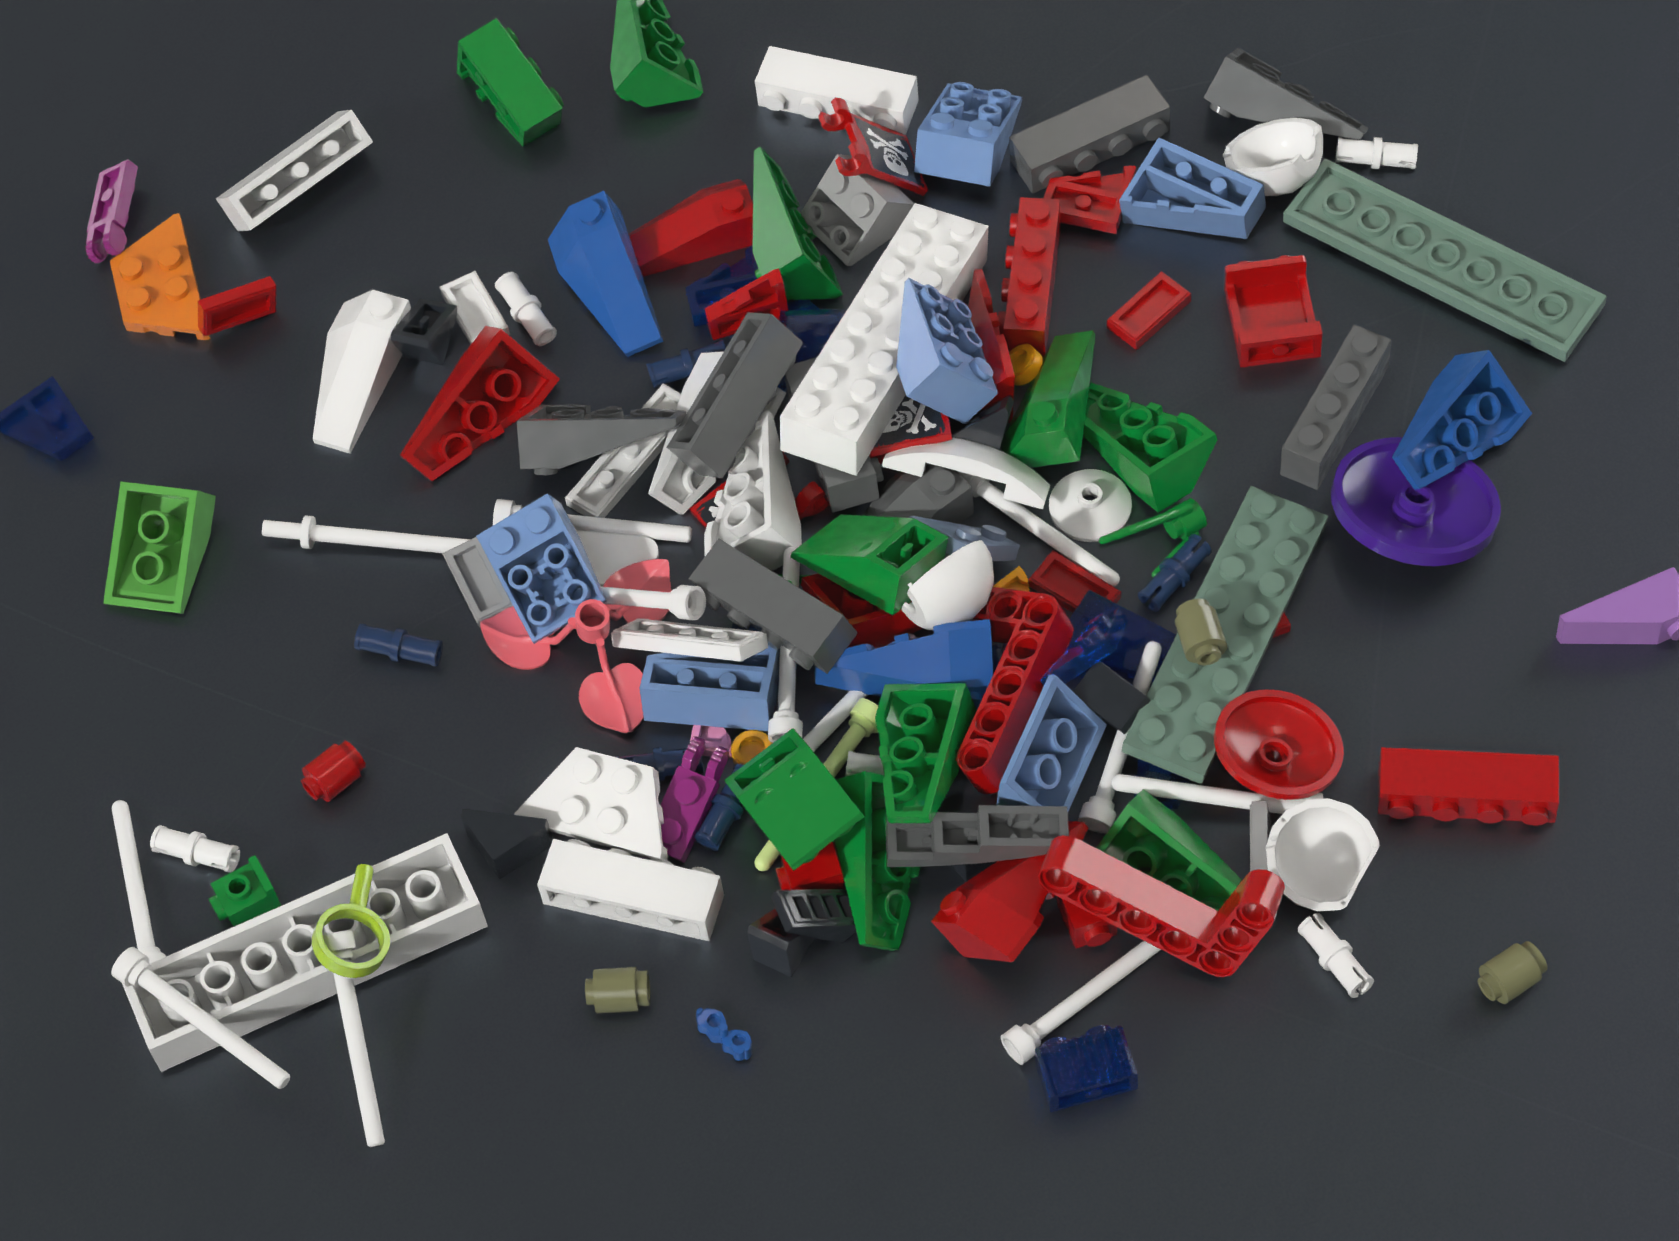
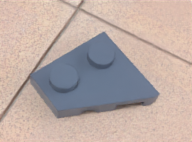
M909 516V518H915L949 537L946 553L950 555L974 541L982 540L991 554L992 561L1016 560L1020 544L1006 538L1007 533L998 527L983 525L980 528Z

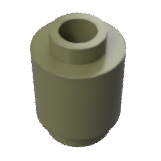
M1199 598L1184 602L1176 610L1175 626L1185 657L1189 662L1197 663L1198 665H1211L1217 662L1227 650V642L1216 609L1210 606L1209 602L1205 599Z
M1525 941L1521 945L1514 943L1479 967L1480 978H1478V985L1489 1000H1497L1502 1004H1507L1541 981L1542 974L1548 969L1546 960L1533 943Z
M636 966L594 969L593 978L585 979L587 1005H594L596 1014L639 1011L640 1006H650L651 992L648 970L638 971Z

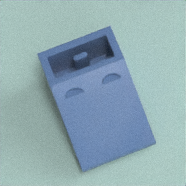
M965 82L948 83L918 128L914 172L991 186L1000 170L1009 143V137L1012 134L1020 110L1022 97L1011 95L1009 91L1004 89L988 91L974 88L973 85Z
M908 278L904 284L896 364L907 397L966 424L998 394L992 377L993 370L987 363L981 348L983 345L982 340L975 332L971 321L972 313L961 300H952L940 294L933 286L929 284L923 285Z
M548 493L476 535L534 644L566 626L569 618H575L576 609L582 602L590 599L599 600L603 603L607 602L580 537L562 504Z

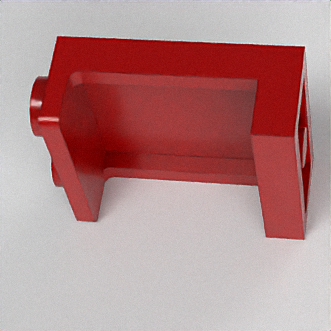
M1285 255L1276 259L1254 262L1241 261L1225 267L1224 289L1240 368L1321 357L1322 329L1320 320H1315L1306 278L1307 262L1304 255Z

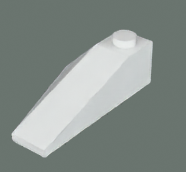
M371 290L343 303L327 333L313 432L314 443L351 454L403 355L391 341V333L411 310L409 300Z
M704 352L700 354L683 387L676 410H685L687 414L723 352ZM777 387L774 398L765 406L762 413L768 410L774 418L786 393ZM678 425L669 429L648 494L678 514H684L716 482V477L698 475L666 448L678 429Z
M767 410L759 416L756 421L755 430L745 440L737 453L735 463L728 471L729 474L724 490H719L716 493L714 503L719 508L715 521L707 523L704 533L706 556L716 541L721 539L773 571L783 565L784 550L789 547L798 548L802 545L801 523L783 453L780 450V441L774 418Z

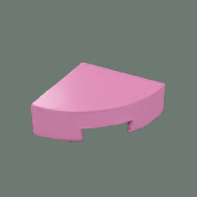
M693 725L690 741L697 736L706 742L702 756H712L714 750L718 746L729 749L728 758H732V742L725 728Z

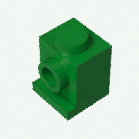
M256 855L248 858V864L210 883L215 893L214 896L208 898L218 919L222 921L228 918L233 927L282 906Z

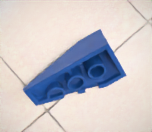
M605 191L568 206L548 238L559 274L627 357L663 342L664 340L621 210Z
M1490 350L1455 355L1432 382L1392 458L1413 489H1421L1454 471L1455 467L1462 463L1474 460L1483 455L1484 451L1509 441L1531 416L1532 412Z
M990 619L953 622L933 626L934 634L912 640L908 633L894 636V642L876 649L870 644L846 648L828 674L815 667V684L848 691H860L864 694L881 697L885 684L966 683L977 710L993 676Z

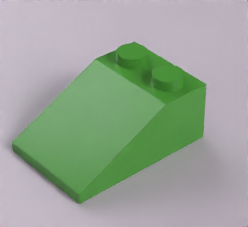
M121 481L103 604L184 614L210 538L216 496L198 490Z

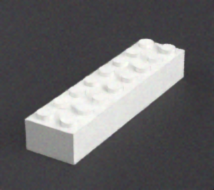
M917 203L913 205L780 415L781 451L857 476L906 395L896 368L905 281L911 278L923 285L929 284L937 289L940 294L952 300L959 299L963 301L972 286L974 270L982 269L987 261L989 226Z
M447 833L371 866L374 872L367 908L375 912L386 924L390 934V947L381 966L370 975L353 978L354 986L488 927L480 902ZM355 874L150 963L153 966L152 972L239 1037L337 994L334 973L326 969L316 958L312 948V934L320 916L327 909L350 902ZM346 918L336 919L323 927V935L353 930L356 949L352 950L353 959L349 960L352 963L367 962L379 954V943L375 934L369 927L359 921ZM122 983L147 1047L161 1072L221 1046L142 986L136 988L133 985L125 986Z

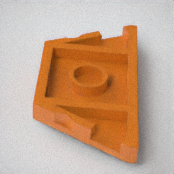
M179 213L173 214L110 260L123 323L127 331L140 333L152 331L159 335L175 337L176 332L196 334L197 340H208L210 335L203 336L198 328L197 301L201 297L183 222Z

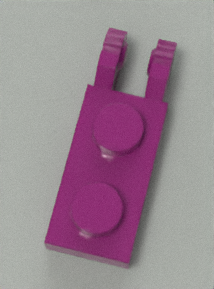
M129 159L99 173L87 227V246H85L86 255L91 262L100 263L107 259V253L116 256L125 249L124 245H126L127 237L123 228H125L128 222V212L132 194L135 190V179L138 166Z
M697 736L690 741L683 755L682 765H678L660 804L663 809L664 824H661L663 846L667 849L668 857L683 863L686 862L696 839L694 838L695 833L698 832L712 805L711 800L718 792L720 787L718 782L725 769L724 767L727 764L730 752L729 749L718 746L709 760L705 776L700 775L695 770L704 753L706 742Z

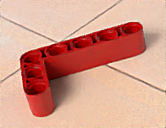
M993 587L987 604L970 620L990 619L992 641L1007 643L956 758L957 765L975 789L982 794L998 792L1000 781L1049 675L1056 674L1074 632L1073 624L1058 601L1051 595Z
M1065 835L1057 836L1051 841L1038 875L1039 883L1050 893L1215 977L1231 976L1272 927L1285 890L1283 880L1274 872L1262 869L1252 870L1244 877L1223 906L1217 911L1077 838Z

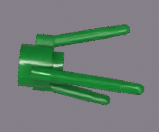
M1189 498L1164 513L1101 536L1099 543L1103 545L1163 524L1167 533L1173 539L1179 537L1183 539L1166 557L1172 558L1191 534L1200 536L1198 531L1207 526V519L1198 502ZM1159 565L1152 571V577L1160 571Z

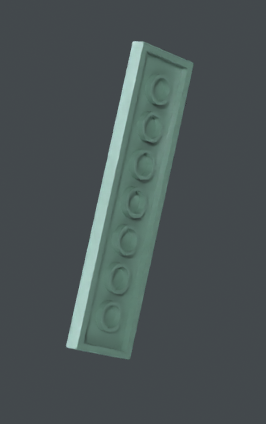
M1326 158L1320 164L1314 177L1306 182L1283 213L1284 223L1563 362L1568 359L1606 304V295Z
M1250 486L1195 599L1207 600L1209 605L1216 609L1227 642V650L1217 662L1211 665L1202 666L1189 662L1185 657L1177 633L1146 695L1150 702L1138 711L1123 742L1121 752L1201 785L1203 784L1217 754L1214 745V729L1218 717L1230 701L1247 692L1282 615L1326 527L1328 515Z

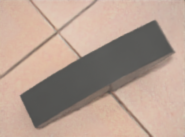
M979 805L977 813L937 812L931 823H889L887 819V867L978 864L1045 855L1051 841L1055 837L1069 836L1067 806Z

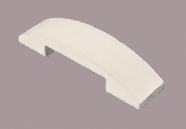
M952 438L953 440L898 449L886 453L883 459L882 467L922 477L927 463L1001 482L1006 484L1003 499L1039 509L1044 508L1050 485L1038 473L1018 459L990 446L959 438Z

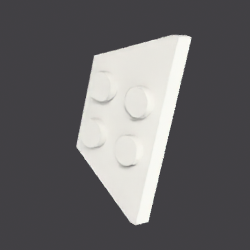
M576 747L514 814L547 819L550 831L610 848L621 849L650 859L667 860L668 857L667 849L663 846L661 824H664L663 809L658 801L660 793L659 774L651 766Z

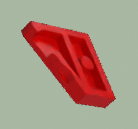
M1124 166L1123 173L1101 176L1099 170L1083 173L1076 177L1068 175L1050 178L1043 199L1060 200L1061 223L1117 234L1122 219L1119 199L1136 174V166Z
M779 268L768 272L705 308L713 340L735 334L748 312L772 314L778 320L790 317L784 282Z

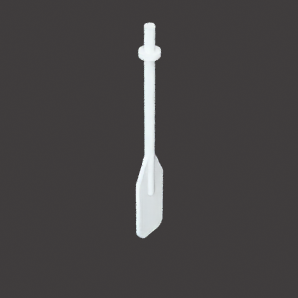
M306 515L303 517L302 523L264 520L262 525L263 536L300 540L301 547L306 549H312L314 542L319 541L444 553L470 540L316 525L315 517ZM576 530L601 587L616 571L637 562L659 558L658 546L649 537Z

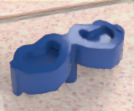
M701 1007L697 1009L696 1021L697 1029L700 1033L706 1034L713 1043H721L723 1051L732 1054L737 1061L748 1060L751 1057L752 1041L747 1031H728L726 1019L721 1011L710 1008L702 1009Z

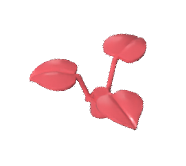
M653 559L631 564L612 574L606 580L603 587L671 592L669 562L667 559ZM595 599L586 600L577 607L575 618H569L568 624L556 636H553L554 633L535 644L528 635L514 606L501 611L493 617L482 620L480 627L491 651L507 665L521 670H532L544 666L548 663L551 656L550 645L559 644L573 629H576L581 640L586 643L596 644L603 672L590 674L582 682L579 690V703L582 711L597 725L621 733H629L634 731L644 719L639 689L643 673L631 663H622L610 669L604 642L610 632V619L617 621L623 616L626 623H630L638 618L662 621L669 613V609L604 604Z

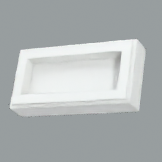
M476 271L440 286L441 294L446 303L457 305L456 320L470 344H472L485 326L501 328L510 335L508 325Z

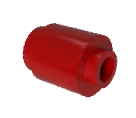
M345 740L340 745L334 743L302 768L304 778L301 780V784L314 800L317 801L319 798H322L329 802L361 777L360 771L366 768V763L350 742Z

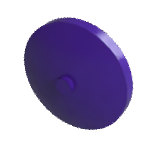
M1403 437L1382 438L1364 443L1351 450L1341 460L1331 487L1333 510L1347 532L1370 550L1407 564L1445 566L1460 563L1476 556L1491 542L1500 519V499L1490 478L1471 460L1455 467L1454 471L1416 490L1413 489L1392 458Z

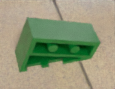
M496 18L458 41L456 73L463 80L469 76L480 87L475 91L476 95L482 102L487 99L490 100L498 111L495 113L497 119L523 147L561 124L562 107H564V104L558 92L553 87L548 88L540 78L542 74L537 63L531 57L526 59L520 51V43L515 33L509 27L504 29Z

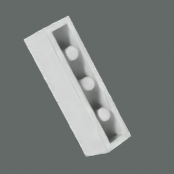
M769 46L755 79L758 106L774 111L782 110L801 114L814 119L819 118L818 115L821 112L829 115L835 114L831 101L838 97L847 102L852 114L904 135L907 133L919 101L917 76Z
M352 110L338 111L221 194L216 200L237 231L252 230L369 146L373 141Z
M553 839L537 883L543 904L705 941H710L724 898L720 876L703 867L687 869L674 866L665 859L651 858L647 860L633 857L630 853L617 848H612L608 851L597 849L577 839H569L567 842Z

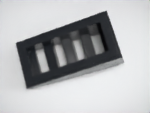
M776 890L771 894L772 902L782 925L788 933L843 943L856 933L847 890Z

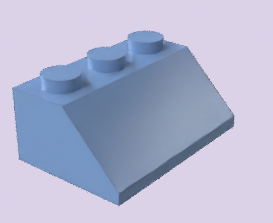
M1049 675L1000 781L996 805L1067 806V812L1072 805L1107 724L1056 675Z

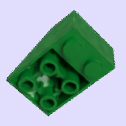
M839 515L791 552L790 558L887 613L894 615L902 608L905 602L909 603L911 601L907 595L910 588L908 584L910 582L914 584L926 572L945 559L949 537L915 518Z
M794 728L724 780L793 871L802 864L812 861L820 850L837 837L850 832L854 825L864 818L861 811Z

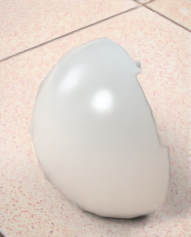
M1303 118L1276 119L1256 125L1239 134L1226 146L1223 153L1226 168L1264 184L1265 196L1293 193L1313 178L1320 166L1323 154L1322 128L1316 122Z
M982 540L974 541L958 549L931 568L914 584L911 582L908 584L910 588L907 595L912 602L909 604L905 602L901 610L912 622L924 629L933 630V626L945 623L970 621L987 604L994 585L992 557Z
M1330 798L1305 800L1287 809L1272 826L1266 845L1268 871L1274 872L1283 880L1285 885L1283 894L1294 904L1317 912L1341 910L1347 907L1361 878L1380 846L1379 839L1369 820L1351 805Z

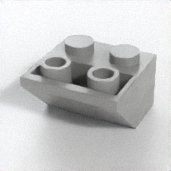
M837 154L801 211V214L807 224L812 227L815 235L845 265L852 266L894 237L914 203L896 185L869 174L856 176L842 175L838 170L835 160L839 156L844 159H851L852 156Z

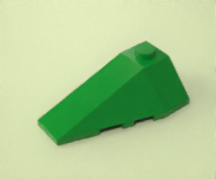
M617 0L610 64L614 91L625 101H634L645 108L695 99L703 94L699 69L694 60L689 58L686 60L681 48L685 43L681 35L674 34L673 30L668 26L667 21L671 16L662 0Z
M758 147L754 150L752 251L758 269L755 270L757 279L779 268L787 300L839 298L843 293L827 256L824 254L820 256L818 249L812 242L816 235L812 227L807 224L802 214L797 210L800 204L781 167L761 147Z
M1093 330L1054 337L1043 358V365L1039 373L1031 381L1006 430L1002 452L1018 459L1030 468L1080 461L1096 337Z
M1092 382L1089 384L1083 436L1129 488L1158 513L1190 494L1217 442L1216 434L1192 415L1180 412L1178 416L1163 412L1162 405L1150 402L1147 406L1130 401L1128 394Z
M966 683L884 685L875 719L880 739L879 754L883 765L884 778L882 780L886 815L889 823H931L960 770L956 760L957 754L977 711Z
M1144 789L1127 804L1096 847L1100 851L1219 911L1242 881L1178 815Z

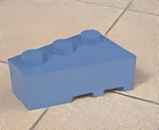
M1159 137L1119 199L1123 223L1243 239L1248 238L1266 208L1264 184Z
M768 645L769 648L742 662L671 653L647 655L639 688L644 721L768 731V722L773 718L778 695L780 648L775 650Z

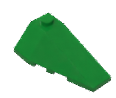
M864 771L836 780L864 815V818L858 821L850 832L837 837L835 844L859 944L896 951L899 950L911 905L907 896L911 880L918 877L920 867H887V815L882 780L884 775Z

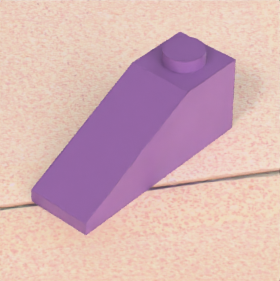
M1672 567L1560 615L1556 633L1557 640L1560 644L1656 645L1669 639L1679 640L1678 572Z

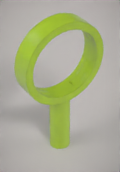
M360 864L356 867L350 902L327 909L320 916L312 934V948L318 961L329 971L348 978L364 977L375 972L383 963L390 947V934L386 924L375 912L367 908L374 872L373 867L367 864ZM346 918L359 921L369 927L375 934L379 943V954L372 960L362 963L342 960L327 948L322 934L323 927L336 919Z

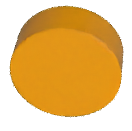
M1030 344L1019 345L1009 352L1015 375L1014 385L1021 386L1032 381L1043 365L1042 355Z
M748 730L740 733L731 745L734 765H745L770 746L772 742L768 740V735L759 730Z

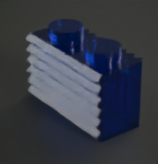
M1099 1025L1089 1029L1085 1035L1079 1038L1074 1037L1068 1040L1066 1037H1054L1045 1041L1041 1047L1035 1049L1036 1068L1050 1112L1138 1089V1073L1122 1026L1111 1028L1109 1025Z

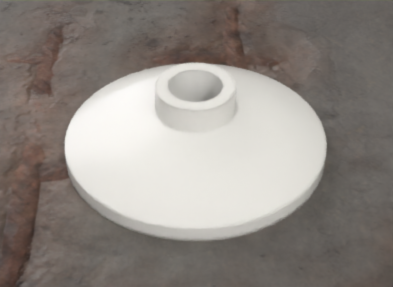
M1097 469L1079 470L1065 476L1055 485L1049 498L1050 517L1057 529L1072 539L1084 542H1097L1101 536L1124 528L1132 511V499L1126 485L1115 475ZM1087 496L1097 497V498L1094 499V500H1086V499H1084V497H1087Z

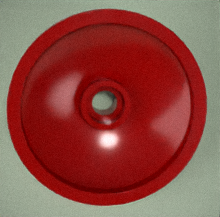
M1268 689L1244 693L1234 698L1224 707L1214 729L1215 750L1224 768L1239 783L1267 797L1295 800L1314 796L1325 790L1335 780L1342 766L1344 746L1334 722L1314 703L1293 693Z

